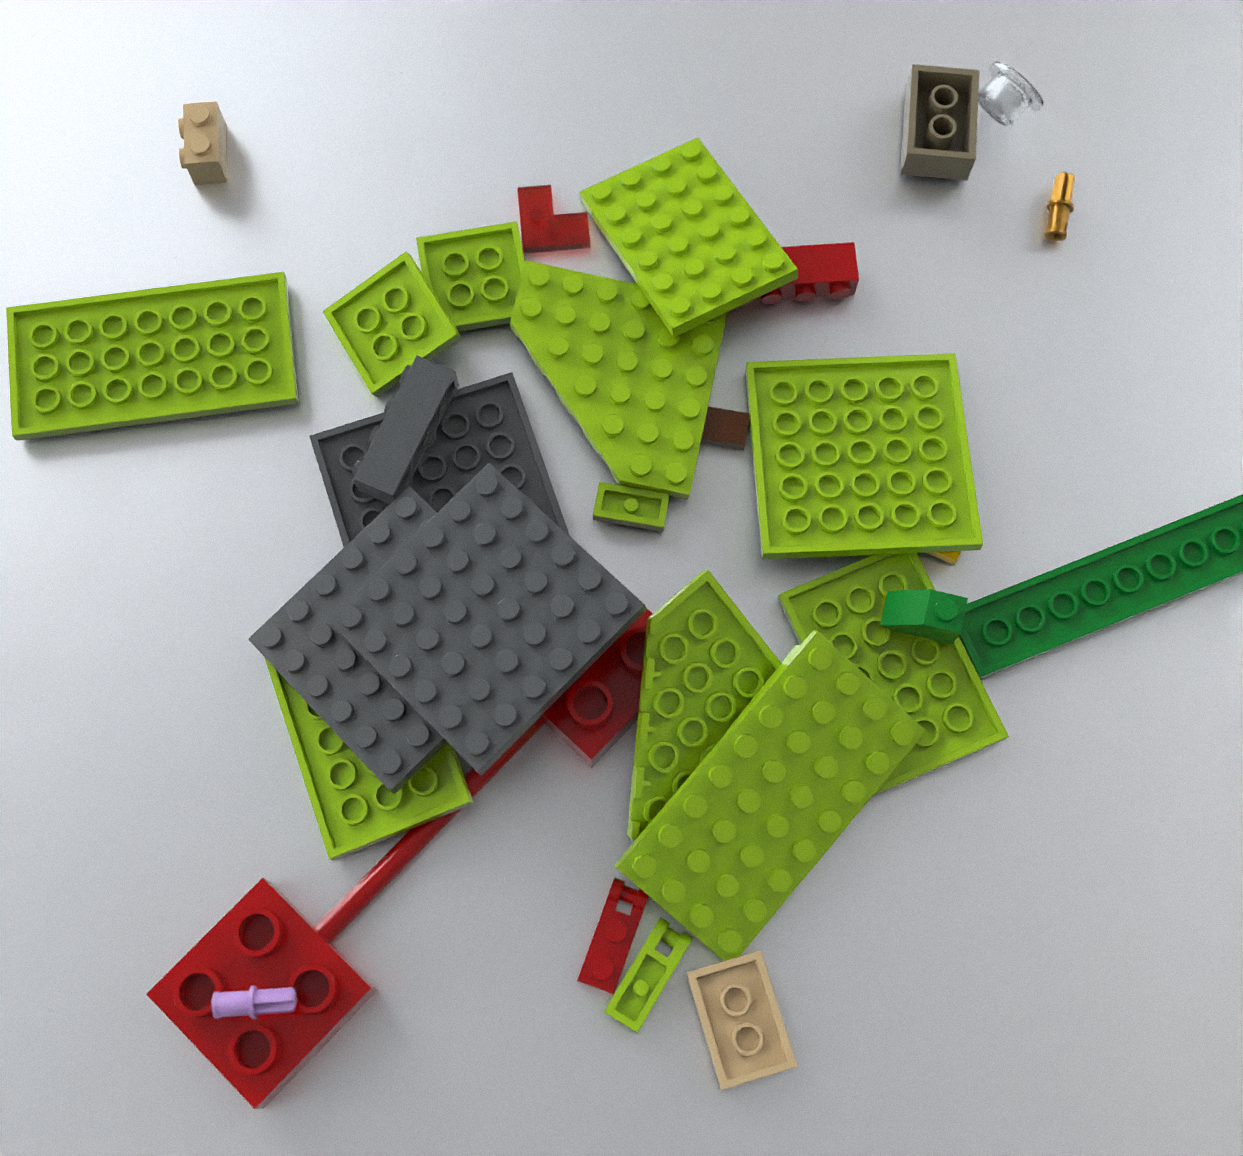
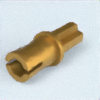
M1060 172L1055 177L1052 197L1046 205L1049 214L1044 236L1049 240L1062 241L1067 237L1069 215L1074 210L1072 196L1075 176L1073 174Z

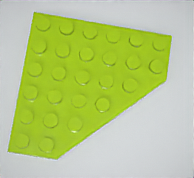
M525 260L510 320V328L525 345L529 351V356L542 375L547 377L554 387L556 395L569 414L574 416L582 428L584 436L598 456H601L618 485L668 493L673 497L689 499L727 312L673 337L637 284Z
M703 570L647 618L627 836L632 842L637 839L721 740L729 727L781 664L780 660L709 570Z

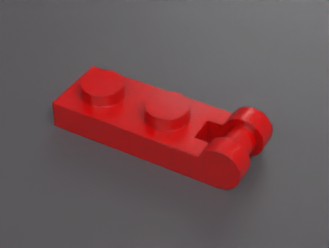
M614 878L580 971L578 982L614 995L649 897L640 888L637 890L625 885V881ZM619 900L633 905L630 915L616 911Z

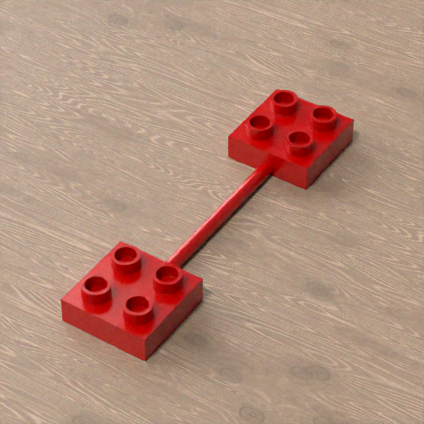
M647 609L482 776L473 767L464 774L472 798L545 724L587 764L593 767L636 723L639 712L647 618L653 614ZM461 809L410 829L316 926L272 882L262 878L146 995L254 1109L265 1108L378 991L331 942ZM251 986H257L258 990L291 987L295 989L297 1004L293 1012L260 1014L257 1019H251L250 1015L215 1019L212 1013V997L214 992L248 991Z

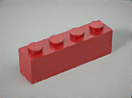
M855 243L782 247L797 267L798 279L749 302L762 301L765 304H775L781 300L790 299L807 302L820 297H831L832 299L839 300L855 295L859 282Z

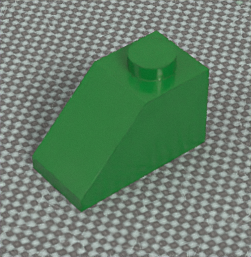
M932 589L888 591L880 627L952 645L961 634L968 598Z

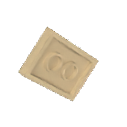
M761 950L686 973L721 1090L797 1067Z

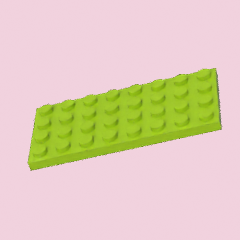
M284 272L6 307L12 437L16 441L299 404L287 279Z
M813 630L614 866L723 961L739 957L909 753L926 730L821 633Z

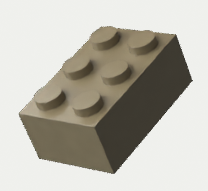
M912 64L905 87L900 175L968 180L976 160L980 70Z

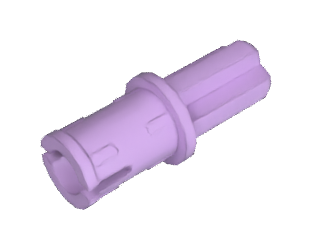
M251 986L248 991L214 992L212 997L213 1017L220 1019V1017L250 1015L251 1019H257L260 1014L293 1012L297 1004L296 992L291 987L258 990L257 986Z

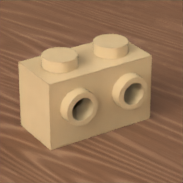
M217 101L183 104V118L178 119L180 137L184 139V148H179V159L182 169L188 170L194 185L228 182L226 123Z

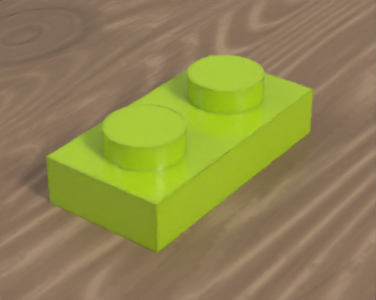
M599 482L593 520L663 532L670 494Z

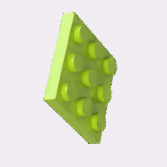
M517 221L416 238L421 272L458 332L510 323L525 264Z
M407 251L322 311L371 394L376 397L400 382L403 370L407 365L411 366L417 355L431 360L462 338L414 259Z

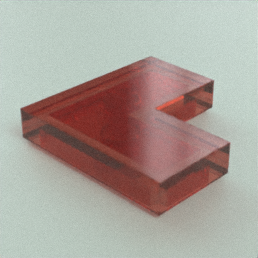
M551 185L517 187L523 253L591 248L587 212L554 215Z

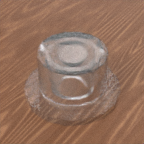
M992 62L989 66V71L993 78L980 91L978 103L993 119L1006 127H1012L1027 109L1038 111L1043 107L1044 101L1041 95L1023 75L1003 62Z

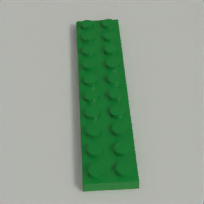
M1243 494L968 603L959 638L979 678L983 679L1243 574Z

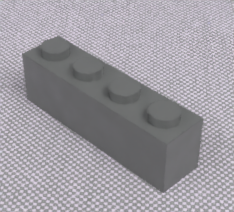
M418 355L411 366L407 365L403 370L400 378L401 387L396 396L392 395L388 399L384 410V415L386 416L380 427L375 426L368 441L370 447L364 457L358 458L352 471L353 480L358 491L388 504H391L408 487L459 386L456 371Z

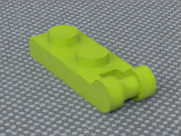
M661 917L604 1010V1013L638 1033L693 937L685 932L681 935L669 928L670 923ZM660 940L673 948L669 957L655 950Z

